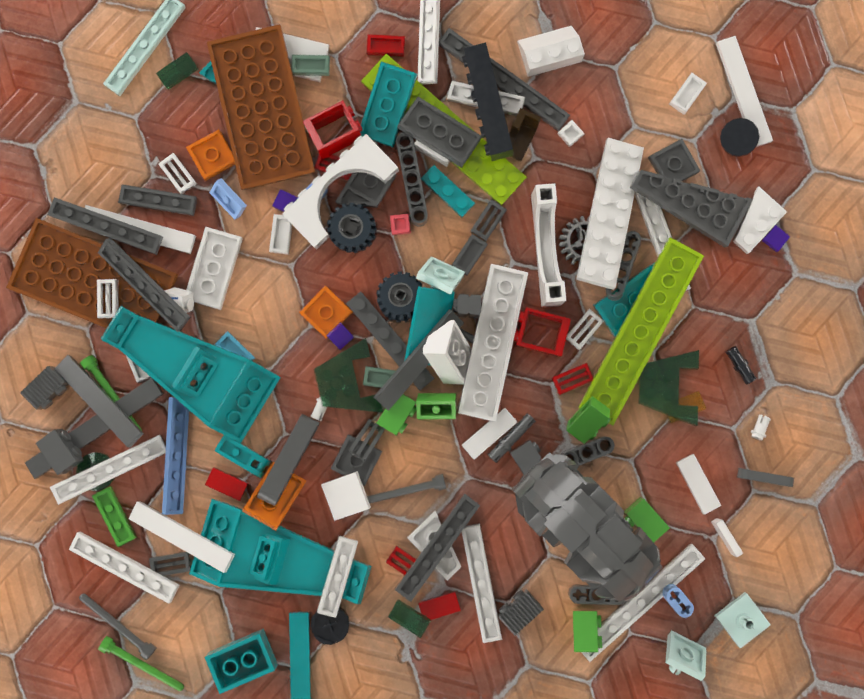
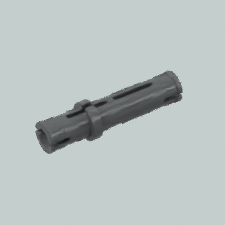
M526 413L487 455L497 463L507 451L510 452L514 443L536 422L534 418Z

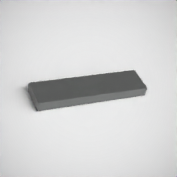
M122 184L118 203L194 216L197 197Z

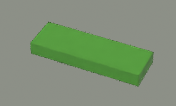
M111 486L92 495L117 547L137 538Z

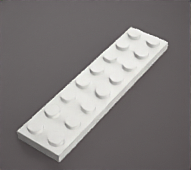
M607 138L576 280L612 290L616 288L635 191L630 186L640 170L643 147Z
M495 264L490 265L458 414L496 422L528 272Z

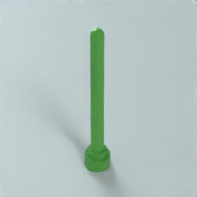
M90 355L83 359L80 364L84 370L91 371L106 394L114 402L118 401L120 398L98 369V361L95 356ZM130 416L129 418H130V419L135 423V425L142 431V429L140 428V426L138 425V423L135 421V419L133 418V416Z
M106 636L101 642L98 650L102 653H113L178 691L184 689V684L117 647L116 643L113 642L114 639Z

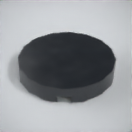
M733 119L721 131V146L731 156H746L758 145L759 130L749 119Z
M339 607L336 618L319 614L316 611L311 619L310 626L316 640L322 644L332 645L345 638L350 622L344 609Z

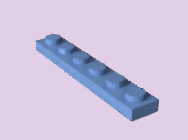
M169 397L162 504V514L165 515L183 514L189 410L173 397Z

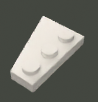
M757 187L753 200L733 242L746 254L750 253L787 211L764 190Z
M436 511L429 515L407 537L420 552L423 551L441 526ZM452 546L435 568L447 581L461 568Z

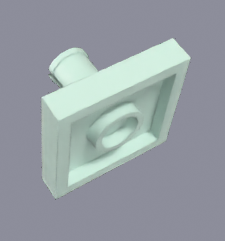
M431 256L418 271L416 279L431 285L430 288L440 289L448 294H452L463 279L465 272Z
M746 592L714 615L739 648H742L771 625Z
M671 630L667 637L665 663L669 664L670 671L672 673L675 672V675H679L683 671L702 681L706 676V648Z

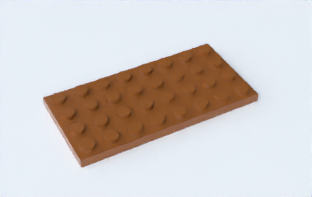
M281 25L208 41L207 46L241 190L315 174V167Z
M35 219L6 286L7 289L107 328L113 318H97V280L117 279L119 308L123 306L135 314L157 323L161 318V315L98 254L103 244L41 219ZM128 255L164 291L174 287L178 274ZM111 283V314H112V283ZM103 284V314H106V284Z

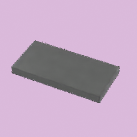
M420 97L416 98L397 127L461 168L482 139L481 135Z

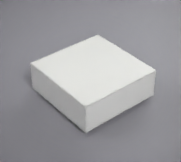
M571 120L557 134L571 147L585 133Z

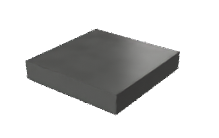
M683 139L648 157L656 173L663 175L665 178L679 179L683 182L700 172Z
M348 434L331 469L344 476L358 471L362 485L365 486L382 451L374 447L364 462L348 452L356 440L355 437ZM360 440L354 449L355 451H358L363 441ZM366 444L365 448L361 452L363 456L370 446L369 444Z

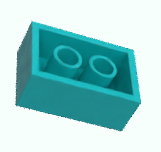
M264 628L214 649L205 656L219 694L273 672L278 666Z

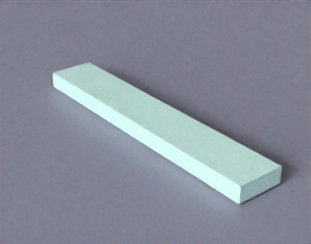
M165 0L103 85L118 96H121L186 6L179 0Z

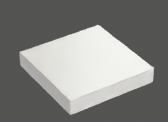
M358 471L321 484L334 521L371 508Z

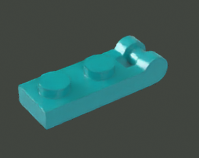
M223 435L214 450L259 478H262L265 467L271 463V460L225 435ZM254 460L259 461L257 467L252 466Z

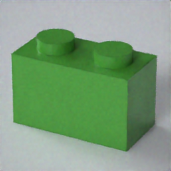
M418 393L416 400L417 419H456V393Z
M402 394L389 411L385 408L376 424L395 435L398 432L402 434L408 425L405 423L407 417H412L416 411V402Z
M592 396L570 418L566 431L585 444L589 439L593 440L601 427L604 428L610 422V409Z
M639 497L624 511L626 515L624 519L631 527L634 525L636 528L640 527L653 543L670 529L644 498Z
M573 611L574 652H599V648H602V636H598V628H602L601 615H597V611Z

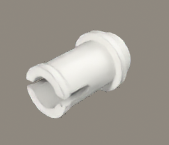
M320 395L319 399H316L317 403L310 417L322 421L327 407L331 404L329 403L330 399Z
M758 415L754 430H751V437L757 440L766 438L765 432L771 418Z

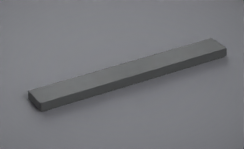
M450 28L439 40V46L462 63V56H465L464 48L474 46ZM490 58L497 88L505 93L525 97L523 106L533 114L541 117L544 122L559 132L570 117V114Z
M150 378L115 403L130 417L164 393L158 383L153 378ZM95 415L69 433L71 436L70 440L74 446L81 450L111 429L98 415ZM42 452L25 462L34 479H38L53 469Z

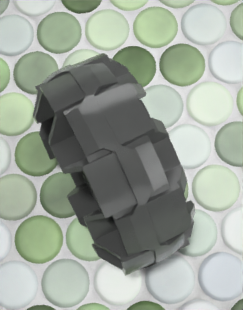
M549 452L541 461L531 467L512 488L516 496L518 513L525 518V521L540 537L543 536L553 547L563 544L570 551L564 563L583 582H586L590 587L598 588L594 592L598 597L619 601L621 604H624L626 601L636 597L663 568L660 564L659 548L640 527L632 533L631 525L623 518L624 510L591 477H583L577 470L579 466L566 455H552Z

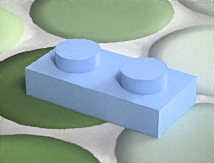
M222 178L216 180L209 192L234 220L241 216L247 206Z

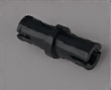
M733 346L725 352L732 361L734 370L738 371L746 385L757 379L748 366L749 362L743 358L737 346Z

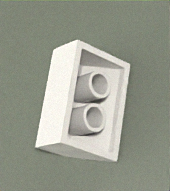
M572 26L517 41L528 77L580 63L585 55L580 37Z
M450 320L428 336L427 342L423 346V354L443 384L464 385L471 347L455 320Z

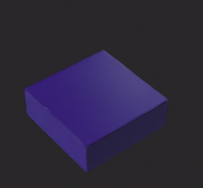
M280 189L272 207L285 212L284 208L290 202L294 203L298 197Z
M775 225L762 241L775 252H778L790 236Z
M341 322L327 334V337L339 350L354 338Z

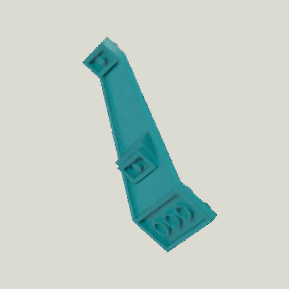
M120 306L101 337L102 341L123 352L208 427L239 443L243 441L281 378L244 356L183 332H177L175 329L139 316L123 306ZM206 363V367L201 369V364ZM196 380L195 385L191 386L190 382Z
M211 499L201 536L235 555L226 573L219 571L194 556L190 575L218 587L315 596L322 595L335 550L282 526H279L277 531L242 512L243 509L217 499ZM353 559L343 592V599L355 604H361L372 566Z

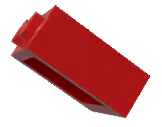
M343 100L303 121L322 160L352 145L361 136L360 132L363 129L358 120H353L352 117L355 114L351 106L346 107ZM346 116L353 130L323 145L316 130Z
M525 308L524 312L520 311L518 322L521 325L520 329L515 331L513 340L516 341L515 346L561 357L571 319ZM528 316L560 323L553 350L522 342Z

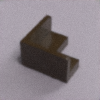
M520 108L509 133L514 156L510 157L518 161L523 160L539 126L541 117Z

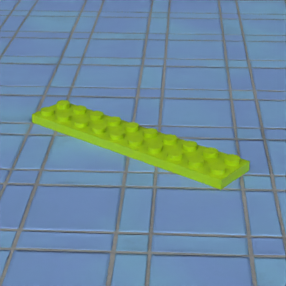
M385 54L361 80V83L370 91H372L381 61L402 68L388 54ZM417 80L415 81L405 114L416 98L420 97L473 130ZM482 138L462 168L456 164L454 165L502 206L527 177L506 158L492 161L490 155L486 156L484 145L487 142Z
M671 237L668 238L578 408H581L593 396L610 409V422L608 424L614 425L704 255Z

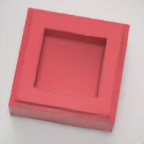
M409 214L390 215L392 235L411 233Z

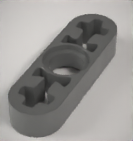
M738 468L737 478L793 487L794 484L793 477Z
M573 585L568 592L569 598L576 604H621L619 601L606 600L604 598L594 600L592 592L598 588L590 587L589 585ZM577 589H579L581 593H587L586 589H589V600H586L587 597L584 595L579 596V599H576L573 593H576Z

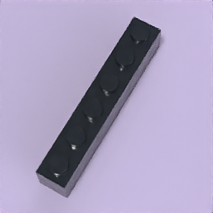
M486 42L464 48L465 56H462L464 67L469 68L470 73L466 74L468 84H473L474 91H471L473 103L477 102L478 104L475 112L477 120H482L483 126L479 128L482 138L486 137L487 144L484 145L486 156L490 155L492 161L514 156Z

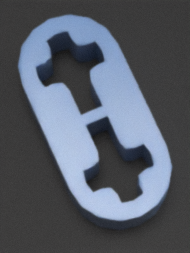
M674 584L665 586L662 592L663 597L674 611L683 618L691 616L694 606L682 590ZM674 591L677 598L674 599L670 593ZM683 603L686 609L683 611L679 604Z

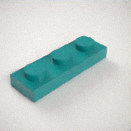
M435 165L422 176L421 181L461 218L475 205V202Z

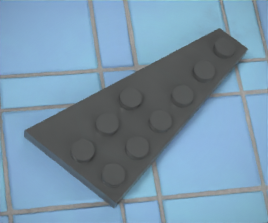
M640 170L630 186L632 190L724 248L729 246L753 200L752 198L738 197L736 194L723 193L717 189L694 183L688 184L681 182L682 180L665 178L663 175Z

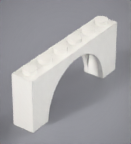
M367 134L363 137H358L350 150L346 149L339 156L340 159L336 163H331L326 168L327 172L325 174L317 176L312 181L313 185L308 190L304 189L298 195L299 198L294 203L290 202L284 208L285 212L283 215L315 249H318L330 236L321 221L320 204L326 189L332 182L343 175L359 172L373 175L386 184L399 172L395 163Z
M555 183L535 185L531 194L541 307L561 306L566 301L565 282L560 276L556 254Z

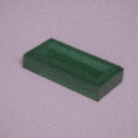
M186 52L156 74L167 90H169L197 71L198 67Z
M399 599L388 618L419 638H422L431 622V619Z

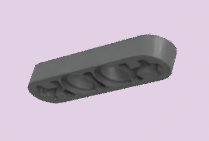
M630 231L626 234L623 254H630L632 258L629 261L621 259L619 270L625 271L626 275L623 278H617L618 292L611 294L612 289L606 288V296L612 301L622 298L641 245V236L635 231ZM635 238V241L632 244V249H630L629 240Z

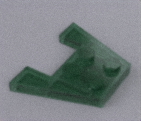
M366 338L313 369L322 407L383 413L382 405L374 398L375 395L360 398L352 361L370 357Z
M699 350L647 363L639 377L638 404L693 426H698V406L679 405V369L698 370Z

